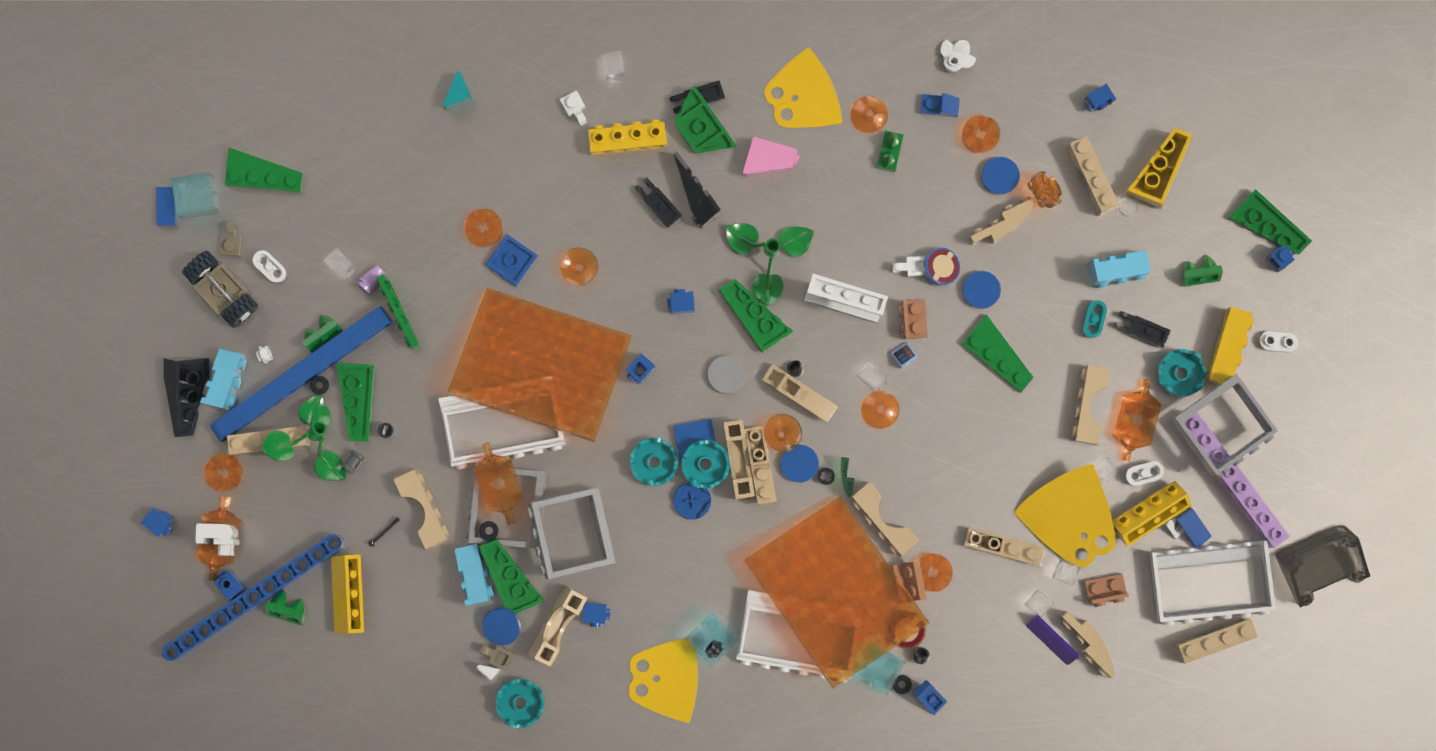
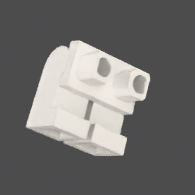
M196 524V543L210 544V539H214V544L218 545V555L234 556L235 545H239V539H236L238 537V530L235 526L228 524Z

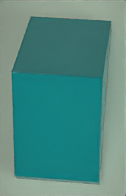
M460 71L456 72L444 100L443 107L446 110L473 100Z

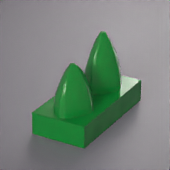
M885 130L877 164L878 169L891 172L896 171L904 134Z
M1207 255L1204 256L1200 269L1192 262L1187 261L1183 268L1181 280L1183 287L1221 281L1223 274L1222 266H1217L1215 261Z
M320 315V329L318 331L309 328L305 331V340L302 342L311 353L343 332L339 324L329 316Z
M282 590L270 602L267 601L265 606L266 615L303 626L305 621V605L302 599L296 600L289 607H286L287 595L285 590Z

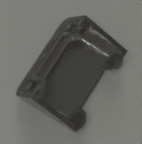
M1344 525L1329 528L1276 553L1280 569L1296 604L1300 608L1308 606L1314 601V592L1347 578L1351 582L1360 583L1364 579L1371 577L1359 538Z

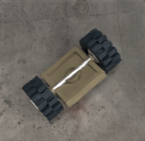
M205 250V252L203 251L196 258H193L191 262H188L187 266L183 268L182 274L194 285L192 287L193 290L218 317L222 314L224 320L232 328H236L242 322L244 323L247 318L251 317V314L257 310L258 304L247 294L248 290L223 263L218 265L219 262L215 257Z

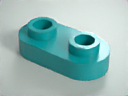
M1100 300L1091 302L1086 310L1082 331L1088 338L1098 337L1103 329L1107 307ZM1094 307L1099 309V314L1093 312ZM1089 326H1094L1095 331L1090 332Z

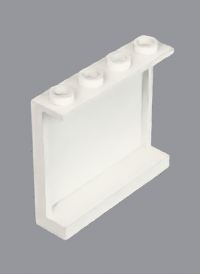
M813 274L804 301L878 323L879 317L883 315L888 296Z

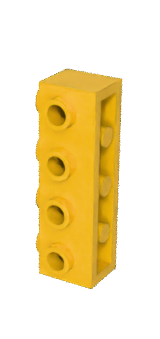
M651 120L648 124L631 122L628 126L612 124L609 128L598 125L588 130L591 155L667 148L665 124L660 122V120Z
M1235 307L1227 308L1205 381L1220 385L1236 374L1237 366H1240L1243 360V355H1241L1242 349L1246 348L1248 343L1247 332L1252 329L1254 319H1252L1253 313Z
M1173 481L1112 520L1114 531L1128 547L1191 507L1192 504L1189 496L1176 481Z
M361 555L331 556L334 634L364 632Z

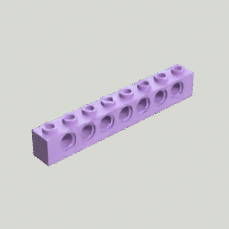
M1197 412L1183 422L1215 467L1230 457ZM1230 465L1227 468L1229 471L1220 477L1216 475V478L1263 540H1267L1269 548L1277 547L1290 537L1237 465Z

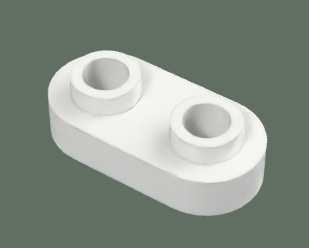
M261 250L254 254V266L270 281L281 283L286 279L287 271L285 267L270 253ZM262 258L267 259L265 264H261ZM276 271H280L279 277L274 276Z
M1267 331L1260 335L1258 343L1265 351L1289 353L1297 348L1298 339L1291 333ZM1268 337L1273 340L1272 344L1267 343ZM1287 339L1291 340V346L1286 344Z
M1156 461L1133 466L1127 469L1125 480L1132 486L1156 481L1163 476L1164 468ZM1151 468H1155V475L1150 473ZM1132 473L1137 474L1138 477L1136 480L1132 479Z

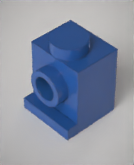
M1106 83L1085 97L1086 102L1084 103L1088 111L1093 112L1096 109L1101 111L1108 106L1107 102L1111 105L1117 99Z
M1280 245L1266 257L1277 272L1285 269L1295 260L1292 257V251L1283 245Z
M641 353L626 369V372L629 373L627 378L634 384L636 382L641 384L656 366ZM637 368H643V373L637 374Z

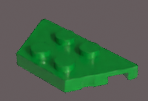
M693 86L673 121L695 153L736 147V144L700 92Z

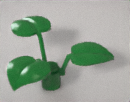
M747 223L727 225L726 238L728 244L736 253L747 255L751 252L752 247H764V253L769 257L767 275L758 274L753 279L751 287L753 294L764 305L769 306L778 300L783 291L781 277L777 274L770 275L773 257L778 254L780 248H785L786 253L793 257L804 255L810 247L814 231L799 226L788 227L781 231L779 241L775 238H770L766 243L755 244L758 241L759 235L754 226Z
M316 395L308 399L299 409L300 421L310 425L304 435L290 443L288 434L283 431H273L266 436L261 446L262 451L269 458L285 462L290 460L295 454L292 446L306 437L311 441H319L317 453L319 458L314 462L316 474L326 481H342L346 479V471L341 466L342 461L340 457L330 450L321 454L322 444L325 440L323 435L326 433V426L330 422V413L322 395Z

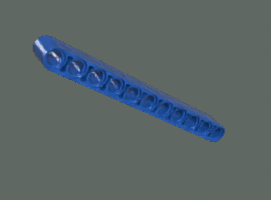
M382 306L374 309L214 421L210 428L220 442L227 440L228 435L236 434L310 382L315 376L320 375L383 331L393 321Z
M340 535L327 536L166 644L162 649L163 658L167 661H175L182 658L331 558V556L340 552L345 546L344 539ZM333 538L339 540V546L335 549L330 545ZM317 549H321L323 552V556L319 560L314 556V552ZM302 559L307 563V567L304 570H300L298 567V563ZM286 570L290 572V579L288 581H284L282 578V573ZM269 581L274 584L272 592L266 590V584ZM253 592L258 595V600L255 603L250 601V594ZM236 603H239L242 607L239 614L233 610ZM220 614L225 616V623L223 625L217 621ZM203 625H207L209 628V633L206 636L201 632ZM187 636L193 639L190 647L185 644ZM171 647L176 649L175 657L169 655Z

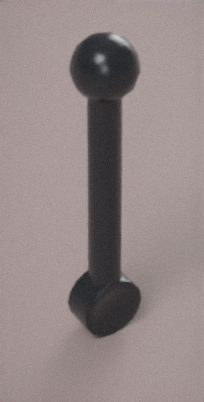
M398 517L394 519L379 535L369 540L368 545L374 547L376 541L396 525L400 519Z

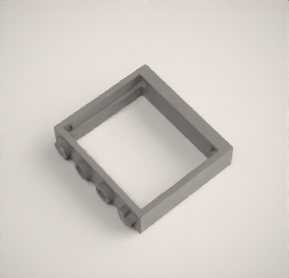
M1238 374L1228 378L1171 419L1174 426L1211 477L1216 475L1220 477L1229 471L1227 468L1230 465L1236 466L1244 460V455L1255 453L1260 449L1258 445L1262 442L1267 444L1274 438L1273 434L1278 432ZM1233 387L1265 432L1215 467L1183 422Z
M476 466L475 470L472 469L471 481H474V488L470 489L469 500H472V508H468L467 519L470 520V527L466 528V539H469L468 543L484 544L491 541L476 538L482 472L537 477L534 502L544 500L546 472ZM538 507L542 521L543 507ZM532 533L531 542L499 540L502 546L535 548L537 546L536 538H533Z
M599 487L528 503L527 515L529 519H532L533 523L531 533L537 541L535 551L537 557L541 558L542 564L539 565V568L545 579H552L616 563ZM589 496L603 560L553 571L538 507Z

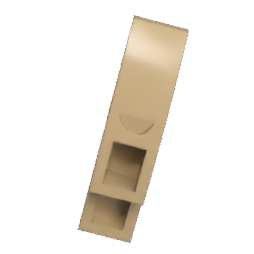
M1028 196L1020 200V204L1015 207L1011 204L1003 208V212L999 215L1002 220L1001 222L997 219L989 223L990 227L984 230L981 227L971 232L972 236L969 238L971 245L990 238L991 243L994 244L1010 234L1028 216L1036 204L1037 198H1030Z
M774 364L771 365L762 379L826 422L830 420L838 407Z
M760 426L744 429L758 506L777 503L764 428Z
M971 527L968 529L964 544L966 547L1040 567L1045 552V547Z
M1065 611L1060 616L1063 619L1061 623L1069 631L1072 629L1077 634L1075 637L1081 644H1087L1082 649L1085 653L1083 657L1091 664L1094 662L1099 667L1097 671L1104 678L1107 676L1113 678L1115 676L1113 663L1107 647L1098 632L1088 620H1083L1079 623L1069 612Z

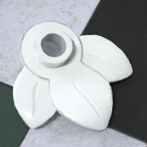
M948 40L942 43L940 53L944 58V67L948 72L954 73L961 68L968 69L974 65L976 58L969 55L970 45L967 40H960L954 45Z

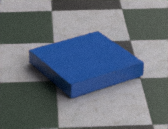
M506 234L485 266L517 287L539 256Z
M712 419L674 425L680 464L682 463L684 452L694 442L699 440L715 441Z

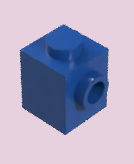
M685 289L674 290V293H670L671 298L667 299L668 310H672V314L695 312L693 291L685 292Z
M152 508L141 521V524L157 537L163 538L172 532V525L175 522L171 520L172 516L167 511L162 510L161 512L157 508Z
M233 570L222 571L216 576L218 580L214 582L228 601H232L247 589Z
M585 602L582 622L590 623V627H601L602 624H606V620H610L611 609H607L608 604Z

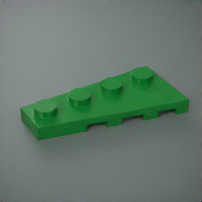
M232 148L228 149L225 186L302 193L303 173Z
M1256 189L1228 217L1278 245L1288 247L1297 255L1312 242L1307 235Z
M384 274L378 276L380 291L383 296L386 295L389 301L387 305L391 313H395L397 317L395 322L399 330L403 329L406 335L403 339L407 347H412L413 350L420 348L421 345L389 278Z
M736 279L719 289L720 294L761 353L794 332L778 316L770 312L762 302L760 303Z
M987 314L962 343L964 347L1020 393L1034 378Z
M336 363L349 441L370 442L375 365Z
M497 538L479 545L505 608L517 614L544 602L543 598Z

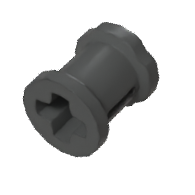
M352 449L350 451L351 455L341 466L356 474L357 468L366 458Z

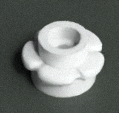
M259 346V351L256 352L258 360L260 362L263 361L265 364L273 360L269 347Z

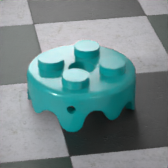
M1177 349L1169 352L1161 359L1157 368L1158 382L1165 392L1175 397H1187L1200 391L1205 384L1207 368L1202 361L1201 355L1187 349ZM1178 368H1183L1186 371L1184 379L1177 377L1176 371Z
M649 438L638 443L631 453V471L636 479L645 485H663L669 482L677 471V453L673 446L663 439ZM652 457H657L660 460V464L656 468L649 466V459Z
M699 440L691 444L684 452L682 471L686 479L693 486L713 488L723 482L728 476L730 468L729 456L719 443L712 440ZM704 458L711 461V466L708 469H703L700 466V462Z
M515 679L506 683L496 696V711L506 725L513 728L531 726L541 717L545 708L542 690L537 684L527 679ZM521 697L526 700V706L523 709L516 707L515 701L517 698Z

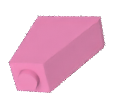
M753 137L743 176L750 177L791 171L793 166H797L800 155H796L797 149Z

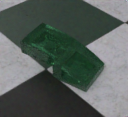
M841 457V482L846 496L851 498L854 478L847 477L849 458Z

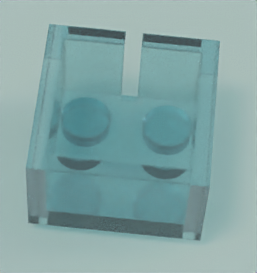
M211 173L171 178L176 215L179 218L187 219L219 214L217 196L213 194L216 193L215 179Z
M713 611L700 623L703 626L701 629L697 626L685 638L711 667L740 640ZM713 640L720 641L722 643L721 648H723L722 652L718 657L710 659L708 654L705 653L707 646Z
M870 642L852 676L867 685L872 682L871 687L888 696L906 661Z

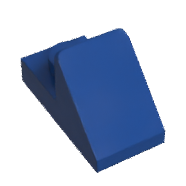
M942 93L941 96L922 94L920 114L958 118L960 98L946 93Z
M927 680L913 693L933 715L947 703V700Z

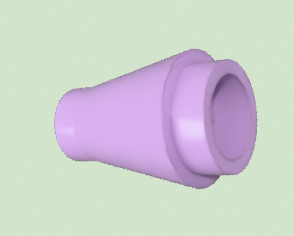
M376 265L359 279L358 287L367 294L371 291L373 292L379 282L377 277L385 272Z

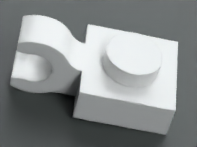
M577 91L560 99L569 117L575 115L580 126L587 123L582 112L586 107Z
M926 256L906 257V263H894L892 271L893 273L907 272V277L926 276L924 273L925 267H923Z

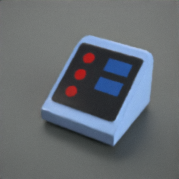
M907 342L891 352L900 368L918 358Z

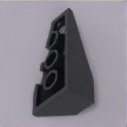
M676 151L674 159L691 214L693 215L691 219L696 226L700 225L703 229L721 216V209L707 190L703 191V186L699 179L691 174V169Z
M163 358L164 382L174 437L193 436L199 417L200 401L205 395L203 390L205 383L209 380V358Z

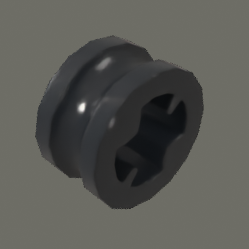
M822 468L818 473V480L824 485L831 484L835 479V474L830 468ZM823 471L832 474L830 481L827 482L821 479Z

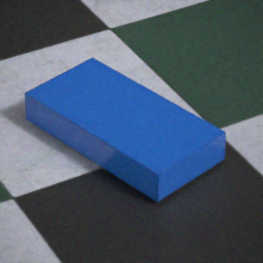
M157 187V226H177L176 187Z
M1187 508L1175 518L1197 549L1212 537L1193 508Z

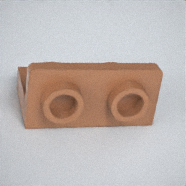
M925 299L902 300V305H898L899 316L903 317V324H900V335H904V340L928 338Z
M920 560L891 566L898 603L927 599Z
M1123 574L1084 581L1088 603L1094 604L1095 607L1106 605L1105 601L1113 600V603L1123 602L1125 597H1129Z

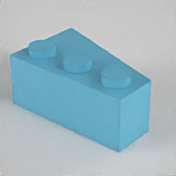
M1146 250L1116 257L1109 256L1101 260L1097 258L1087 264L1091 285H1097L1098 288L1108 287L1111 282H1116L1117 285L1127 283V279L1135 278V281L1146 279V275L1151 273Z
M219 348L212 367L211 381H208L206 387L209 388L206 398L202 397L200 403L229 411L231 407L235 406L237 400L235 396L236 389L240 388L242 381L240 374L245 369L247 363L245 355Z
M479 544L456 548L457 565L462 579L461 586L466 600H464L465 606L491 601L494 591L492 584L488 585L489 569L487 566H484V557Z

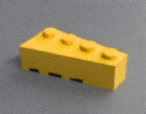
M1174 128L1146 167L1137 176L1136 180L1127 189L1126 195L1162 209L1193 135Z

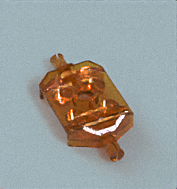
M1143 379L1140 391L1122 396V405L1115 431L1112 434L1124 446L1125 451L1122 460L1130 462L1132 451L1151 445L1160 413L1161 404L1150 394L1151 380ZM1136 414L1141 415L1143 418L1141 425H1136L1133 422V417Z
M489 442L481 444L485 456L473 469V472L475 473L486 510L503 513L508 526L515 524L512 512L524 497L511 458L494 455ZM498 478L504 481V487L500 490L494 487V481Z
M222 496L221 507L203 514L201 524L233 525L237 528L239 537L241 522L243 523V520L229 511L231 497ZM210 539V544L198 543L196 557L209 566L208 580L216 581L219 568L236 563L237 545L234 548V556L218 555V545L214 544L213 539Z

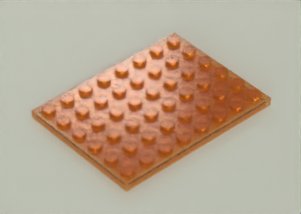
M486 288L447 392L450 395L595 442L632 335Z
M841 496L745 559L748 567L832 689L929 624V621Z

